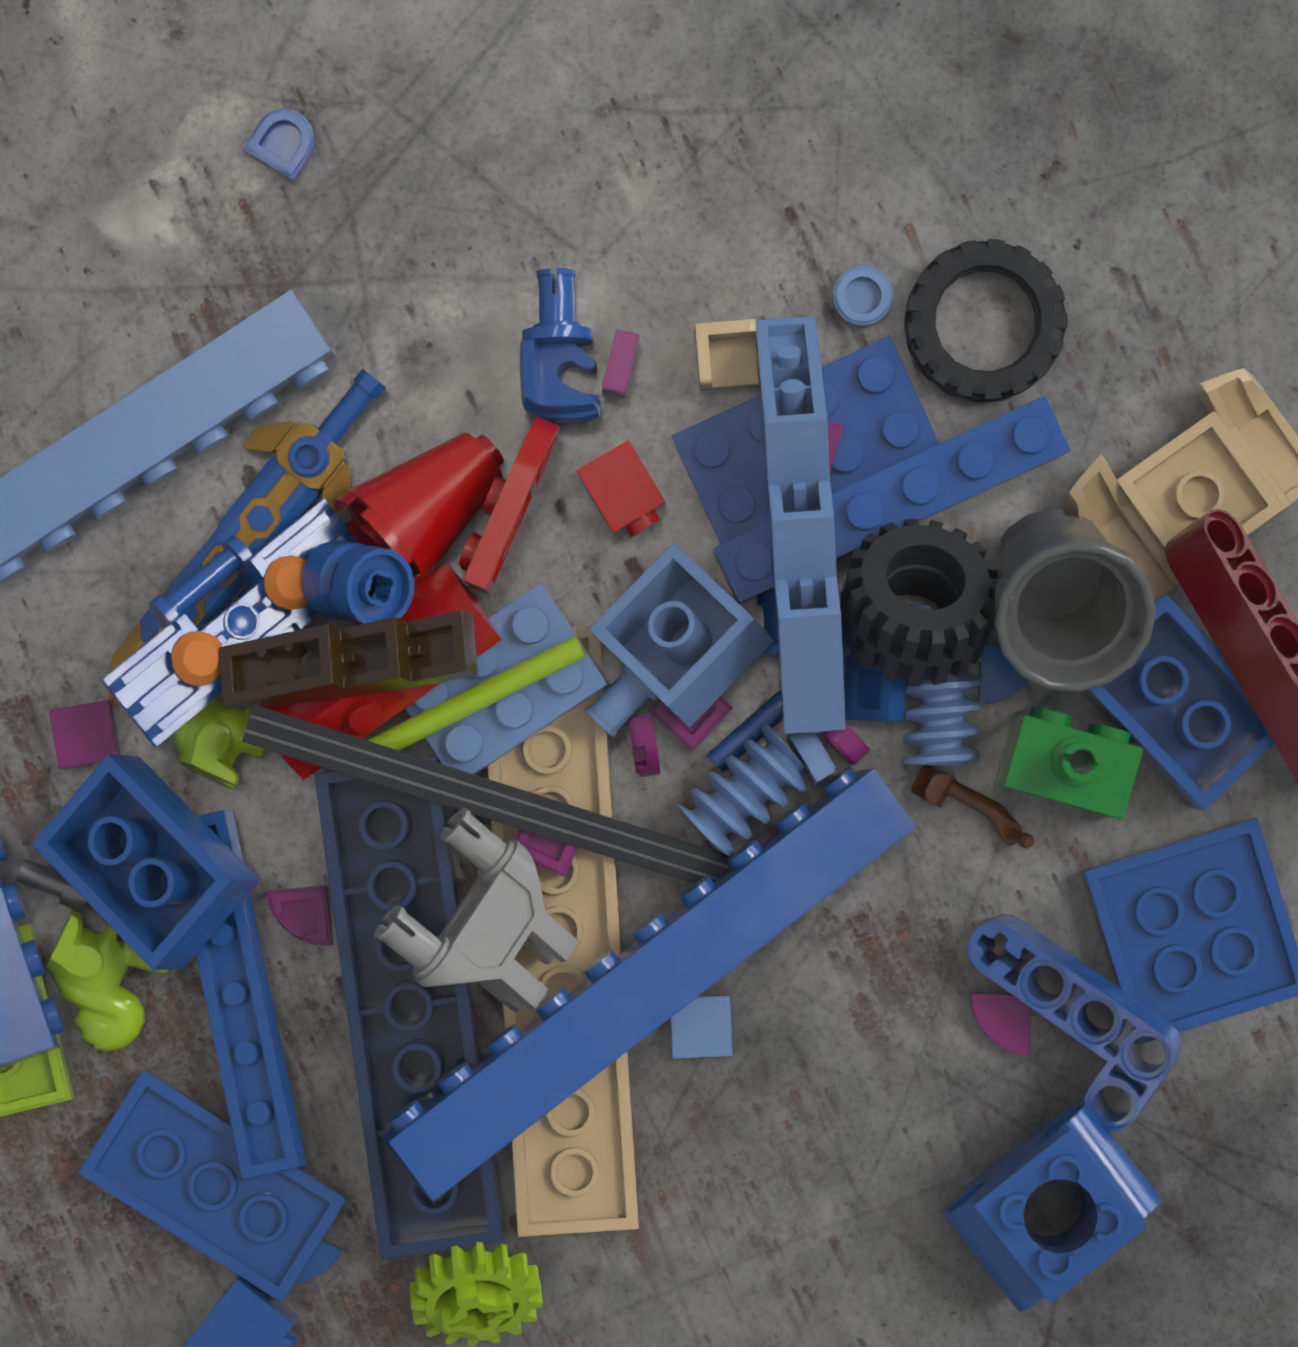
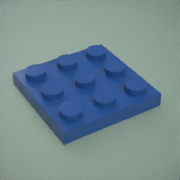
M1258 818L1244 820L1082 871L1118 987L1169 1022L1178 1033L1298 996V946ZM1140 1037L1136 1044L1140 1045L1156 1039Z

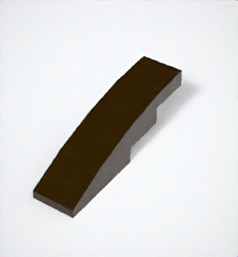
M463 610L410 622L392 617L342 629L330 624H324L219 647L223 707L228 709L250 708L253 705L262 707L354 697L419 687L478 675L473 615Z

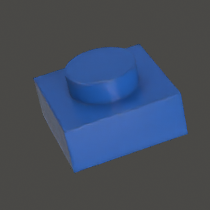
M845 660V720L904 722L906 678L896 676L895 682L882 678L883 670L878 667L870 671L860 663L861 660Z

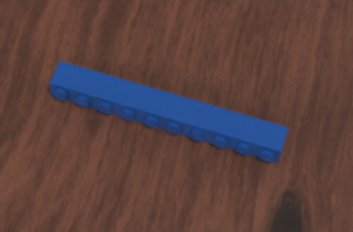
M848 767L836 774L822 786L823 791L826 793L824 798L809 809L804 803H801L784 814L774 824L779 832L764 844L760 845L755 839L737 850L727 860L732 867L729 871L714 882L709 876H706L689 887L679 897L684 905L665 919L661 913H658L642 923L631 934L636 940L633 945L618 956L613 950H610L594 960L583 970L588 978L570 993H568L565 987H561L542 1000L535 1009L539 1017L521 1031L514 1024L499 1033L486 1045L491 1054L471 1068L467 1062H464L447 1073L437 1083L442 1092L423 1106L418 1100H414L394 1114L388 1120L392 1130L384 1135L382 1139L422 1193L434 1202L915 829L917 826L874 768L861 769L855 773L851 767Z

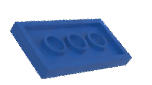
M891 336L821 367L827 421L845 424L830 471L831 493L940 444ZM761 395L671 435L720 544L770 522Z
M146 1069L142 1070L78 1172L84 1178L281 1303L286 1299L348 1200L347 1196L301 1167L242 1180L231 1123Z

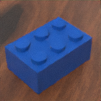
M1164 594L1154 599L1156 615L1151 640L1135 665L1109 684L1082 692L1117 729L1131 733L1129 741L1134 746L1144 748L1142 755L1195 810L1205 811L1275 744L1217 646L1167 594Z
M108 754L32 842V845L152 970L184 969L260 881L139 756Z

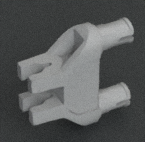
M463 808L456 812L447 822L453 829L451 830L449 827L443 828L440 839L451 845L478 868V878L439 937L433 935L410 916L401 905L393 907L382 920L388 926L378 925L374 936L386 943L413 966L414 980L422 987L477 982L514 1012L520 1011L524 1005L529 1010L536 1009L549 989L514 959L523 947L544 964H551L554 958H557L560 962H565L569 959L579 941L545 912L539 876L529 851L516 839L510 840L506 838L501 840L473 817L468 809Z

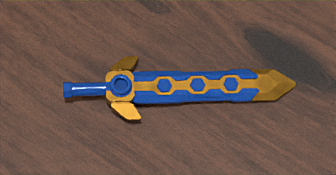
M362 368L354 378L355 383L319 428L308 423L296 425V422L293 420L257 427L245 441L243 448L265 452H275L277 450V457L269 459L220 520L215 532L166 593L160 596L165 598L223 551L222 543L232 535L241 540L254 555L307 511L318 497L319 489H324L322 492L323 497L340 517L347 509V506L337 513L334 506L335 499L343 492L351 489V467L345 465L346 456L344 449L337 443L374 397L377 399L386 387ZM238 570L235 571L184 614L188 616L196 628L209 623L225 609L246 583V580ZM150 609L112 655L111 671L163 629ZM109 692L108 700H110V704L112 706H120Z

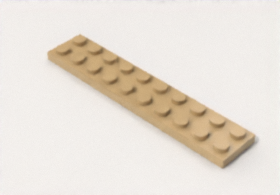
M592 626L572 627L603 673L601 641L589 630ZM604 689L489 765V779L612 818L607 732L585 711L588 706H591L604 693ZM491 820L492 832L501 840L516 838L519 831L518 828ZM578 847L565 877L535 864L541 885L545 912L579 941L573 953L565 962H560L557 958H554L551 964H544L523 947L514 959L549 989L542 1000L561 987H565L568 993L581 985L588 979L583 970L604 953L613 950L617 956L621 954L614 858ZM503 1004L505 1029L516 1024L521 1031L539 1017L535 1009L529 1010L525 1005L520 1011L514 1012ZM628 1051L512 1140L518 1237L639 1229Z

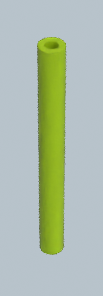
M575 635L367 741L400 751L587 657L585 650Z

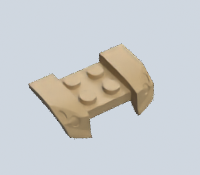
M1244 368L1200 383L1201 390L1198 397L1209 414L1137 466L1116 479L1109 464L1100 454L1068 493L1065 509L1068 516H1075L1083 520L1081 517L1083 516L1091 520L1107 542L1126 551L1150 581L1154 599L1157 596L1164 595L1179 584L1166 560L1165 547L1167 542L1212 509L1227 511L1236 518L1248 535L1298 499V436L1256 378Z

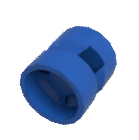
M331 540L319 545L309 555L303 568L302 588L305 599L314 611L328 618L349 621L359 625L392 617L400 619L407 612L414 594L415 582L411 567L402 555L391 549L367 546L345 540Z

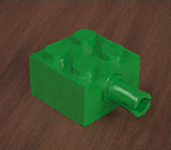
M1038 706L1037 708L1031 707L1029 715H1013L994 785L1107 817L1124 820L1144 749L1128 744L1131 736L1130 732L1098 723H1089L1087 732L1070 728L1072 716Z

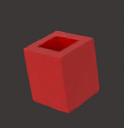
M629 440L576 470L578 477L614 536L626 530L631 539L661 521L656 511L665 506L666 501Z

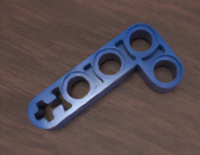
M1000 914L981 924L971 934L968 941V956L978 971L1107 1061L1088 1089L1085 1096V1104L1101 1122L1102 1125L1100 1126L1103 1130L1117 1132L1127 1128L1144 1111L1178 1062L1182 1053V1041L1178 1031L1169 1022L1018 917ZM999 933L1004 934L1008 938L1005 944V949L1008 952L1001 957L992 951L996 944L993 938ZM1028 952H1032L1035 957L1021 969L1020 973L1017 972L1015 968L1024 961L1021 958ZM1039 966H1050L1061 974L1063 979L1061 993L1050 994L1039 986L1037 981ZM1100 1001L1111 1009L1114 1016L1112 1028L1100 1029L1089 1021L1086 1014L1088 1002ZM1151 1037L1156 1039L1164 1050L1163 1063L1149 1064L1139 1056L1136 1049L1138 1038ZM1117 1086L1122 1088L1129 1096L1130 1110L1125 1113L1111 1110L1103 1099L1105 1087Z

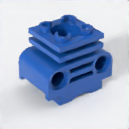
M1082 1098L1058 1117L1056 1115L1052 1116L1009 1153L962 1188L963 1192L939 1210L1018 1312L1032 1307L1043 1298H1046L1050 1304L1146 1229L1148 1226L1143 1219L1162 1200L1158 1192L1112 1134L1102 1129L1100 1126L1102 1125L1091 1109L1086 1106ZM1061 1179L1078 1183L1082 1191L1083 1205L1079 1218L1070 1229L1055 1236H1040L1026 1230L1023 1212L1027 1199L1038 1186L1051 1180Z

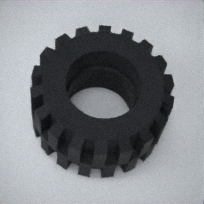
M905 519L903 527L898 528L893 522L880 527L879 535L869 533L862 540L860 549H855L850 560L840 602L842 634H847L845 645L851 654L862 653L860 663L870 671L875 667L883 670L882 678L895 682L896 676L907 678V685L921 686L923 679H930L933 685L946 683L949 673L958 678L968 671L970 663L976 664L983 654L985 645H987L994 622L995 586L998 583L996 580L998 569L994 560H984L987 550L979 542L968 543L966 541L967 533L958 528H955L953 532L942 529L943 522L930 520V524L927 526L920 525L918 519ZM917 595L935 602L941 609L924 610L915 608L904 603L897 596Z

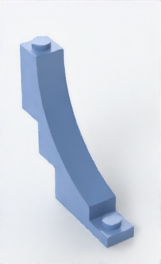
M815 316L756 320V345L769 499L785 734H816L824 731L846 730L842 625L836 572L834 511L830 485L828 421Z

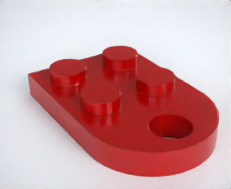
M537 416L524 439L507 480L499 476L495 477L482 508L485 510L484 514L490 516L483 535L475 532L471 533L458 562V565L461 566L460 569L467 571L463 579L467 586L487 595L491 594L555 445L560 425Z

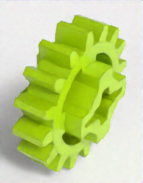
M476 1242L472 1249L462 1250L458 1245L451 1246L450 1257L444 1258L437 1254L430 1255V1268L417 1267L414 1270L415 1282L409 1283L411 1310H413L415 1325L425 1324V1334L428 1337L443 1332L445 1344L448 1345L453 1344L459 1338H467L469 1347H476L479 1341L490 1340L497 1344L501 1343L500 1333L505 1331L518 1336L522 1333L521 1322L534 1323L537 1320L536 1308H541L543 1305L541 1281L539 1280L537 1265H528L527 1255L523 1252L508 1257L507 1245L503 1244L495 1248L493 1252L485 1251L483 1242Z

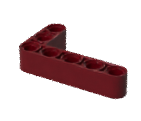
M1212 509L1167 542L1165 547L1166 560L1298 782V619L1240 523L1227 511Z

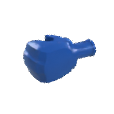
M551 268L538 270L536 277L538 279L539 323L523 330L522 341L520 342L522 406L534 418L539 416L553 423L589 422L600 418L601 402L598 395L574 390L562 382V375L568 368H578L583 372L593 375L597 373V363L579 348L593 343V329L581 326L580 323L575 322V270L557 268V293H555V274H552Z

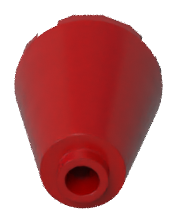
M464 432L343 492L335 499L334 506L337 513L347 506L353 518L345 525L359 543L391 549L402 555L412 569L414 585H416L433 572L482 507L495 477L503 478L499 466L504 463V459L497 447L486 436L481 434L475 438L469 433Z

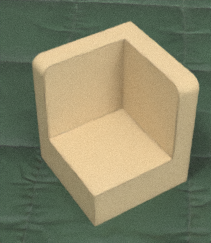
M756 319L695 324L694 335L699 391L759 386L755 337L757 332Z

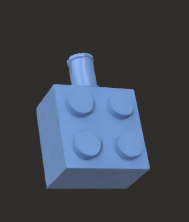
M673 543L589 629L624 664L620 667L623 671L620 677L585 711L609 735L614 737L623 724L649 698L653 701L659 698L690 728L774 640L741 605L680 547Z

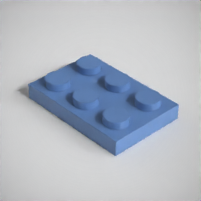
M539 583L489 617L502 640L477 657L478 675L440 683L406 707L411 717L575 635L578 637L544 584ZM580 640L587 657L426 737V740L442 764L476 775L610 685L582 641Z

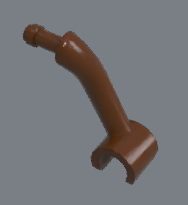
M925 765L921 768L911 787V793L940 808L946 797L950 796L984 815L1007 845L1018 843L1026 849L1033 846V836L1026 832L1023 833L1021 825L999 802L959 783L953 776L933 766Z

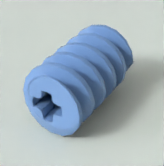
M983 655L980 657L978 662H981L983 660ZM966 672L957 678L949 673L946 683L933 685L930 679H923L921 686L910 685L905 688V695L921 701L922 706L905 711V719L920 725L921 730L904 735L903 743L919 749L920 754L904 759L902 764L962 766V763L979 758V751L962 744V741L965 738L980 734V727L978 725L963 720V715L981 709L979 701L964 696V691L982 685L980 677Z
M767 723L761 727L767 742L765 747L747 739L743 742L749 758L747 763L729 755L725 758L731 775L729 779L714 771H710L707 777L713 793L709 795L696 787H692L689 790V794L695 808L691 811L677 804L713 847L728 856L735 853L729 837L731 832L746 840L753 837L747 821L749 816L764 824H768L771 821L765 802L769 800L783 808L789 805L783 788L786 784L801 792L808 789L801 772L806 767Z

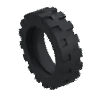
M999 239L977 242L976 240L960 243L957 247L940 253L917 279L910 292L904 318L908 349L912 358L914 357L920 366L919 370L929 381L932 380L941 387L940 390L946 394L967 399L966 401L981 403L984 401L996 402L1009 399L1031 388L1049 371L1059 356L1064 344L1063 340L1068 324L1067 312L1065 313L1063 303L1065 300L1064 293L1060 284L1057 285L1051 276L1053 272L1043 261L1039 262L1031 255L1032 252L1020 245L1015 247L1006 244L1004 240ZM975 272H995L1016 281L1029 296L1035 313L1034 336L1027 351L1012 365L994 371L973 370L956 362L942 347L936 330V310L944 291L958 278Z

